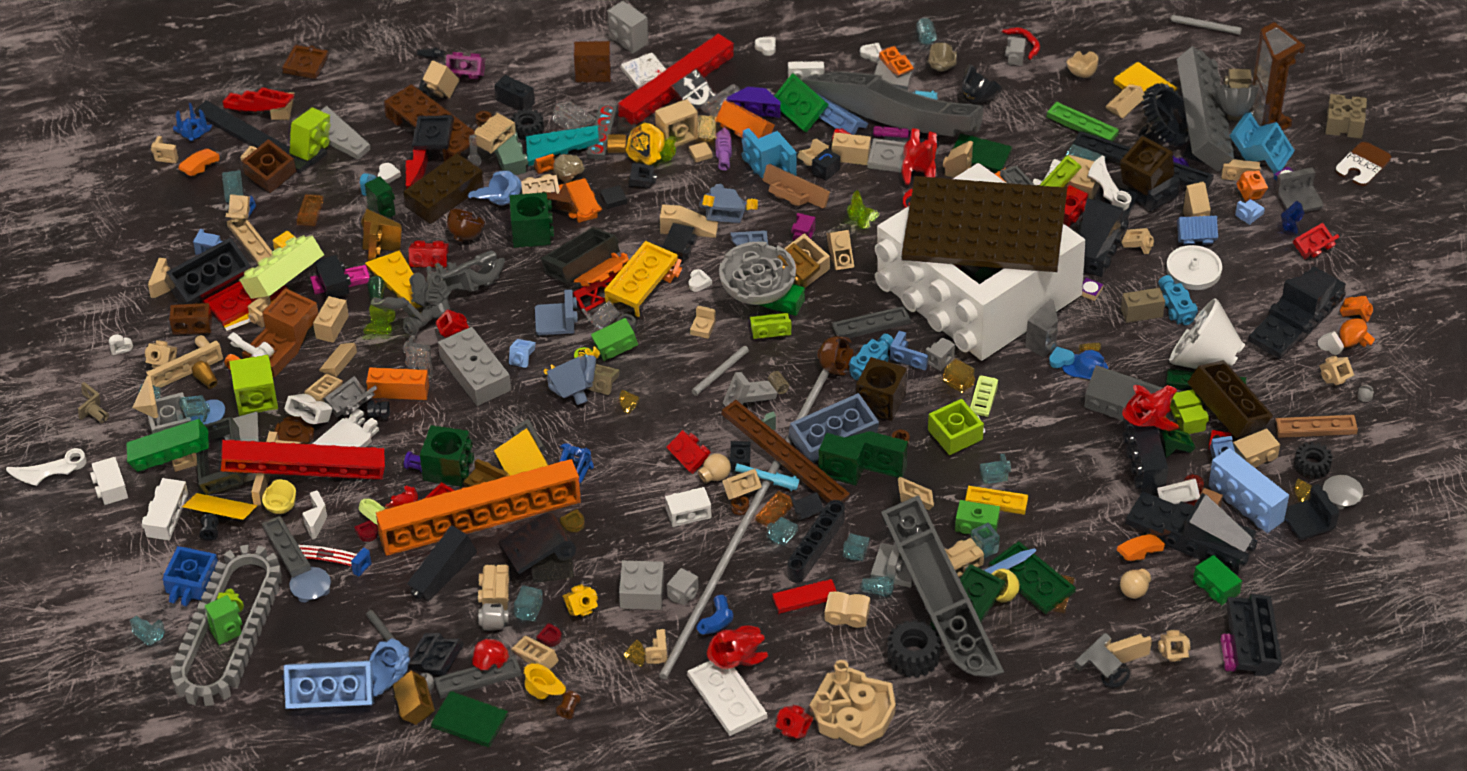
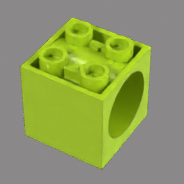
M269 355L229 361L239 416L278 409Z

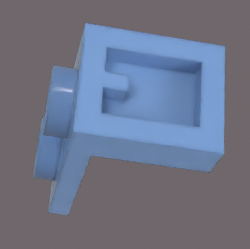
M898 331L890 346V359L926 370L928 355L908 349L906 332Z

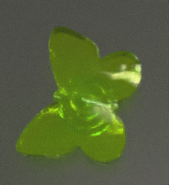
M674 136L665 140L664 147L659 152L663 161H669L676 154V138Z
M859 190L854 191L851 205L847 208V213L851 220L857 221L860 228H869L870 222L874 221L879 216V213L871 208H866L863 205Z
M370 305L369 311L372 321L363 329V333L390 334L392 326L389 323L395 320V311H384Z

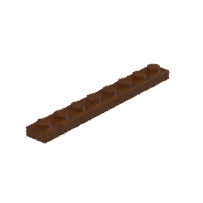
M734 400L722 409V416L815 493L817 492L827 503L832 500H840L844 503L850 498L848 491L740 402Z

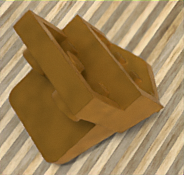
M366 209L361 223L364 229L363 249L368 250V261L380 256L381 249L399 251L402 234L401 224Z

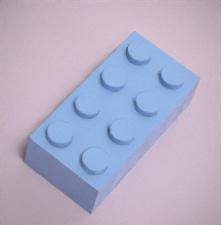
M1230 448L1212 460L1208 484L1212 491L1222 494L1228 504L1234 506L1243 516L1249 518L1258 528H1261L1266 533L1284 522L1289 494Z
M373 660L284 665L286 708L374 704V696L372 694L374 686Z

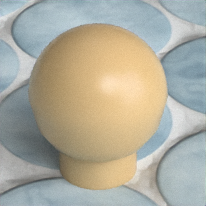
M712 454L704 461L703 467L698 470V474L705 484L712 480L721 481L729 475L731 465L728 458L724 455Z
M1145 569L1128 571L1121 577V591L1129 598H1140L1147 592L1151 576Z

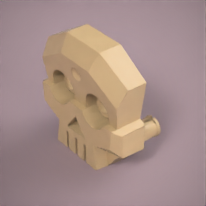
M837 661L834 665L835 672L827 673L810 703V716L816 719L820 733L833 739L840 737L851 745L863 746L883 736L895 714L892 683L867 678L865 673L848 668L846 661Z

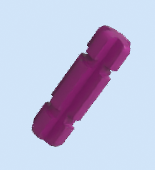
M875 126L873 135L875 137L908 138L909 130Z
M1222 634L1220 640L1223 646L1222 653L1225 670L1235 671L1236 665L1231 634Z

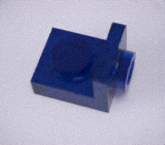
M1298 201L1294 202L1281 214L1282 226L1288 232L1298 233L1295 222L1300 221L1304 215L1301 203Z

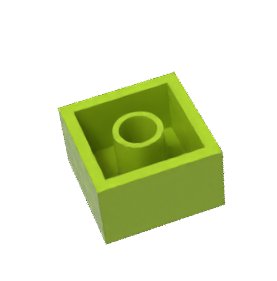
M310 108L291 122L290 154L308 161L316 156L322 147L326 148L330 142V115L315 108Z
M963 399L957 400L928 415L929 432L949 455L983 440L984 423Z

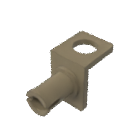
M83 382L81 384L82 394L89 400L78 408L79 419L83 420L90 414L102 424L104 423L102 419L106 421L109 413L99 407L100 394Z

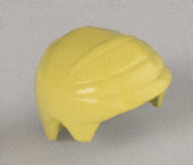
M286 480L273 481L262 495L263 505L268 511L275 514H283L290 511L295 504L296 488Z
M1005 568L991 573L1006 581V586L999 597L996 598V601L1009 602L1014 599L1019 592L1017 577Z

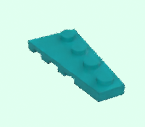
M598 125L526 136L528 165L532 166L536 159L550 154H568L571 149L580 150L600 143Z

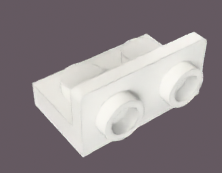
M788 62V78L792 73L801 80L814 74H818V76L824 74V62Z

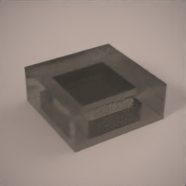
M618 117V133H631V130L636 128V122L631 125L628 123V119Z

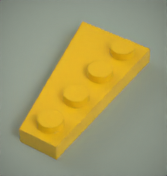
M400 250L365 262L367 270L369 272L372 271L379 281L382 280L390 291L393 290L397 294L398 298L404 297L416 309L422 307L411 302L413 292L409 279L413 272Z

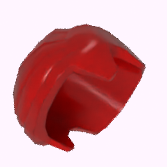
M405 486L404 489L406 491L397 496H392V501L386 504L385 507L389 509L418 501L415 487Z
M484 639L476 644L472 663L481 670H488L493 664L497 668H501L509 659V652L502 642Z

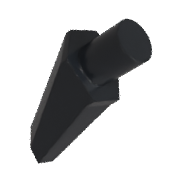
M438 48L418 50L417 55L438 59L439 57H444L445 52Z

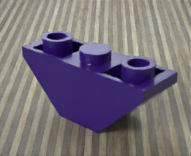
M746 87L727 97V101L733 102L757 116L781 117V102L766 88Z

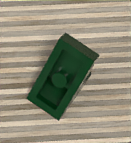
M1159 428V436L1166 458L1176 449L1191 453L1196 448L1189 433L1180 430L1167 431Z

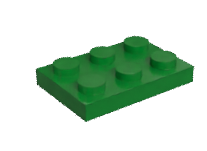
M793 73L774 95L781 102V111L806 133L829 105Z

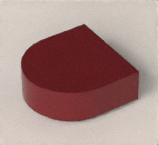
M371 520L354 526L355 532L361 541L371 542L378 537L377 525Z
M550 623L536 636V641L547 647H555L562 640L560 629Z

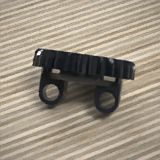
M1157 83L1144 91L1142 96L1144 100L1141 103L1143 104L1144 116L1148 118L1146 121L1148 124L1141 128L1138 134L1139 137L1144 136L1157 144L1162 142L1166 144L1168 142L1169 146L1174 145V147H1180L1190 141L1183 96H1179L1178 91H1174L1173 87H1169L1168 84ZM1176 108L1182 119L1180 124H1178L1173 110Z

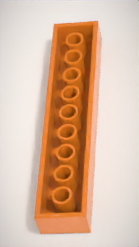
M572 459L378 511L376 512L379 538L385 555L388 556L439 542L451 525L468 534L581 503L579 475Z

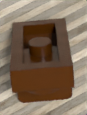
M566 183L563 184L558 194L556 192H547V200H551L552 209L571 213L579 211Z

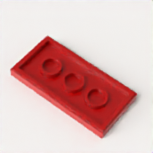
M239 281L204 299L203 303H209L212 315L224 327L248 314V305L258 298L251 299ZM283 285L269 296L270 300H275L285 288H288Z

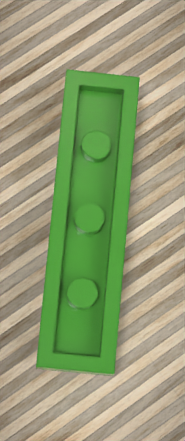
M1058 102L1047 111V118L1079 132L1082 131L1109 141H1113L1119 133V129Z

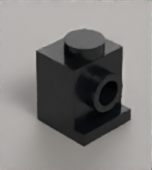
M632 163L629 187L636 186L651 189V185L656 183L657 173H653L654 166Z
M731 441L730 472H736L737 463L750 467L751 441Z

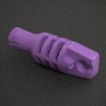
M724 128L717 133L715 140L716 156L719 159L718 167L723 171L730 168L729 159L732 155L730 132Z

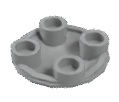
M1347 475L1330 477L1325 481L1322 488L1323 491L1327 492L1330 501L1338 509L1355 505L1363 498L1361 484L1356 479Z

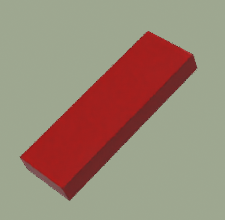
M832 579L773 593L772 598L780 614L827 602L829 592L837 591Z

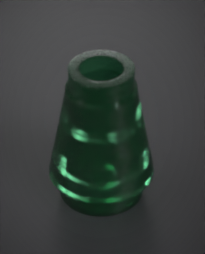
M373 276L368 279L367 288L371 300L373 298L383 299L386 283L380 276Z

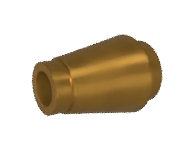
M201 360L192 366V375L209 389L214 388L218 384L207 362Z

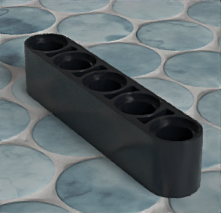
M832 500L826 505L788 559L787 575L790 581L799 583L807 577L845 521V505L842 501Z

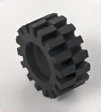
M523 108L522 112L518 110L511 117V121L515 122V130L520 140H523L526 136L543 134V115L538 110L532 111V108H529V110Z
M1306 442L1303 446H1299L1294 461L1295 469H1298L1299 474L1303 473L1305 478L1309 475V479H1313V476H1316V479H1320V475L1325 477L1326 473H1329L1333 456L1330 454V449L1326 450V445L1321 447L1319 442H1317V445H1314V442H1310V445H1308ZM1308 458H1315V459L1319 460L1320 462H1318V463H1313V462L1308 461L1307 459H1308Z

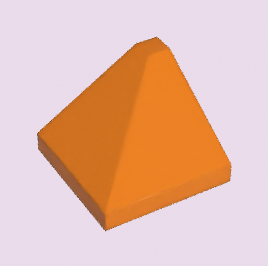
M550 154L535 160L534 168L538 174L553 169L554 155Z

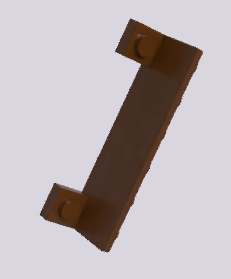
M409 85L384 101L386 118L397 126L403 122L402 118L416 127L418 116L452 115L413 85ZM454 115L449 149H443L444 162L456 153L461 155V152L475 144V131Z

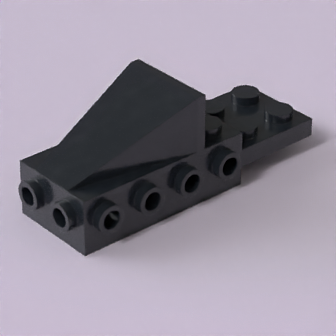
M1102 186L1095 200L1087 198L1083 221H1079L1077 226V234L1085 239L1083 272L1102 277L1106 268H1109L1111 257L1116 254L1117 245L1121 243L1123 232L1128 228V218L1138 199L1137 192L1117 187L1119 191L1128 193L1132 198L1129 208L1126 210L1112 205L1111 201L1103 196Z
M1314 266L1308 272L1305 271L1302 276L1286 280L1280 300L1272 304L1269 309L1270 315L1249 335L1248 342L1281 359L1298 341L1302 342L1311 334L1314 328L1343 301L1346 292H1344L1346 283Z
M1142 491L1125 521V524L1163 539L1162 542L1165 543V546L1202 561L1214 555L1237 575L1242 567L1247 565L1251 551L1254 552L1258 540H1255L1257 531L1237 524L1204 493L1200 495L1195 506L1182 501H1180L1179 505H1176Z

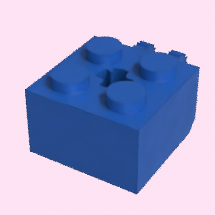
M177 546L163 575L165 592L170 594L169 602L175 604L179 596H182L181 604L183 606H188L191 598L202 600L201 597L204 591L207 592L206 586L209 581L211 582L210 577L213 571L215 572V566L218 561L217 555Z

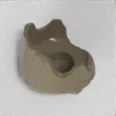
M934 43L930 49L928 62L932 69L945 71L956 65L957 54L956 51L953 52L952 46L947 43Z
M560 155L554 161L552 176L556 175L557 179L562 180L564 183H569L575 175L584 171L583 163L578 156Z

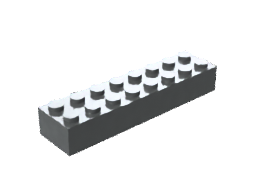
M1192 46L1177 58L1192 154L1218 172L1223 168V164H1228L1234 160L1231 137L1229 136V124L1226 117L1227 113L1222 109L1215 92V86L1221 85L1218 64L1214 59L1208 58L1202 50H1197Z

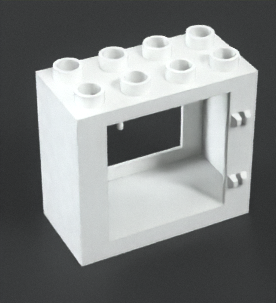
M980 163L953 178L1006 183ZM910 206L877 226L875 253L878 257V272L875 273V280L878 286L885 292H893L901 298L903 305L909 311L919 312L927 318L929 325L935 331L945 332L953 338L956 346L962 352L969 351L981 361L1027 331V321L1050 299L1054 300L1057 312L1082 295L1085 239L1065 224H1063L1057 273L1004 268L981 284L975 282L953 264L901 260Z

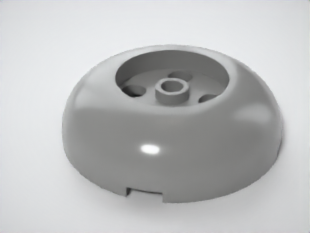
M748 242L738 245L726 253L724 260L719 266V276L724 289L736 300L751 305H763L775 302L787 294L795 281L796 265L792 256L778 245L773 247L767 245V242ZM779 255H781V256L785 259V261L787 262V264H788V266H786V265L784 264V266H785V269H784V270H783V262H782L780 259H778V256H779Z

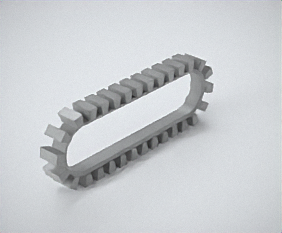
M249 545L240 546L242 555L235 557L232 551L229 550L224 554L225 564L217 561L215 572L213 571L210 577L211 582L209 581L206 586L207 592L204 591L201 597L202 602H199L197 606L198 612L194 613L193 622H190L188 632L185 633L183 638L184 643L181 642L179 653L174 658L175 666H171V676L175 691L179 697L185 694L189 704L196 705L198 696L204 698L205 706L214 705L212 695L219 693L225 701L231 696L229 686L238 688L240 678H242L245 671L244 667H247L249 662L248 656L251 657L253 646L255 647L258 641L257 636H260L262 626L266 622V616L269 615L271 610L270 605H273L275 596H277L279 591L278 583L282 584V574L278 558L274 553L267 556L265 547L258 545L255 554H250ZM249 564L261 566L267 571L266 577L223 676L211 685L198 686L192 684L187 680V674L209 626L204 605L217 600L219 592H224L231 574L237 568Z

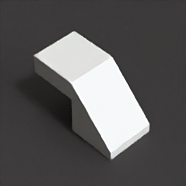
M318 491L310 493L313 509L302 513L304 525L312 540L318 536L327 518L325 503Z

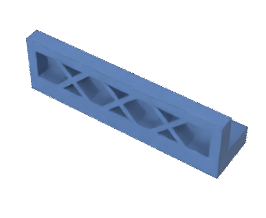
M818 94L829 104L819 116L825 122L835 128H843L852 135H855L858 127L866 128L868 126L867 122L844 107Z

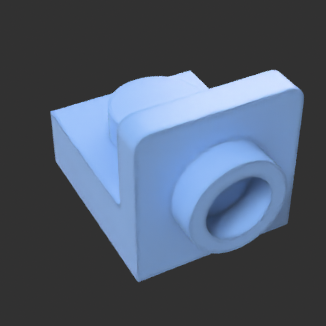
M1251 199L1246 203L1239 201L1235 216L1250 225L1264 214L1265 208Z
M517 339L510 346L509 364L526 368L529 363V355L535 350L536 342Z

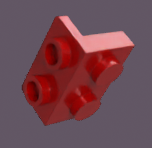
M1321 223L1295 238L1292 242L1304 260L1311 256L1314 259L1322 253L1321 250L1324 248L1329 250L1334 247L1339 235L1336 234L1332 237L1325 225Z
M414 241L409 247V266L436 267L435 264L439 263L446 267L449 243H444V241H433V243Z
M683 430L666 447L692 474L704 463L711 453L706 446L698 444L700 440L692 432L687 434Z

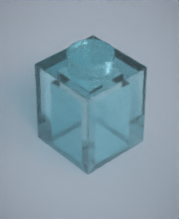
M989 522L971 530V539L983 551L984 558L998 552L1000 536Z
M522 585L514 603L515 617L535 622L543 604L542 590Z

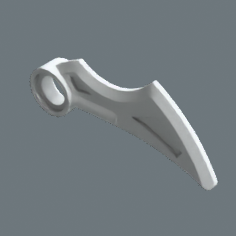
M1099 157L1092 164L1088 177L1096 180L1102 186L1103 196L1110 200L1112 205L1121 207L1123 210L1128 209L1132 199L1131 196L1124 191L1118 190L1107 171L1105 157Z
M75 448L69 450L63 459L30 467H7L6 471L22 482L37 486L44 478L50 475H68L73 470L83 468L86 464V457L83 450ZM73 457H81L80 460L76 462L71 461Z

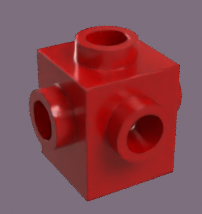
M449 309L436 321L440 335L445 338L469 328L467 319L463 314Z
M798 705L784 707L777 715L778 721L775 727L781 729V733L785 736L805 737L814 717L804 713V709Z

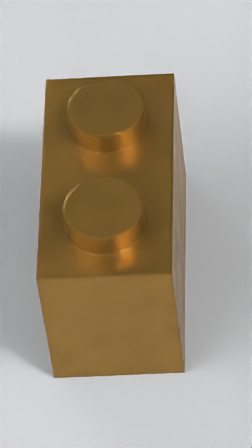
M410 671L393 684L395 699L400 710L399 714L405 721L417 725L435 711L425 677Z

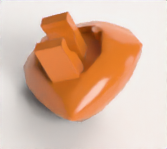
M1350 319L1341 325L1339 337L1344 348L1353 347L1357 343L1366 347L1367 344L1372 345L1375 338L1367 332V324L1363 319Z

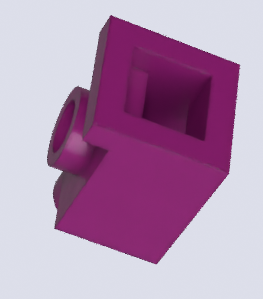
M797 213L796 223L793 224L791 231L794 234L793 240L795 241L803 234L811 239L815 232V217Z

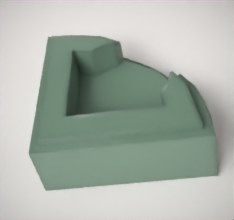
M773 411L766 414L762 421L772 430H775L776 415Z

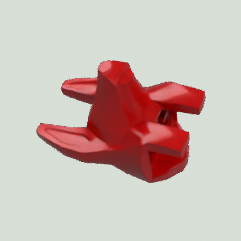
M911 129L910 140L903 147L904 160L901 172L905 185L910 184L912 171L922 172L925 177L935 178L937 133L929 132L927 140L920 143V130Z
M1167 385L1157 392L1150 393L1143 386H1133L1135 394L1128 401L1122 412L1123 417L1128 422L1136 426H1155L1167 431L1179 428L1178 424L1165 417L1170 412V404L1177 392L1175 387Z
M741 626L735 630L720 631L709 644L707 650L708 659L722 669H731L739 665L751 666L758 664L768 657L767 652L754 653L765 637L760 634V628L753 626Z

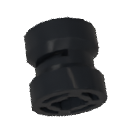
M368 400V419H375L379 416L381 419H389V400H382L381 402Z

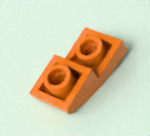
M895 46L879 52V58L897 76L914 69L905 55L901 56Z
M208 148L201 150L185 159L178 169L190 176L197 175V173L205 171V165H211V163L219 161V154Z
M1148 534L1122 543L1117 547V551L1124 559L1135 561L1145 559L1146 552L1163 551L1165 543L1157 536Z

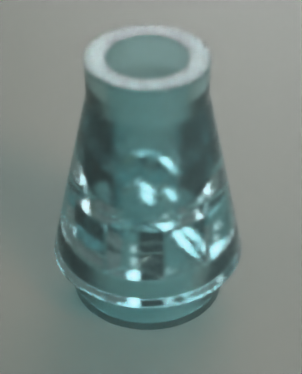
M888 576L863 578L862 590L885 597L892 595L894 582Z

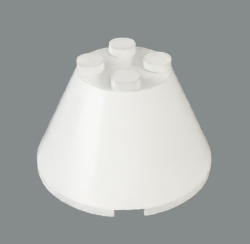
M1214 298L1195 317L1196 324L1191 330L1187 328L1176 344L1169 358L1171 364L1197 369L1200 365L1225 360L1230 367L1236 362L1238 357L1235 355L1241 352L1245 343L1241 341L1220 302Z

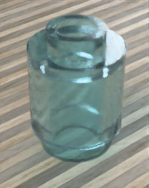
M928 18L920 19L916 26L920 41L924 44L934 42L937 34L933 22Z

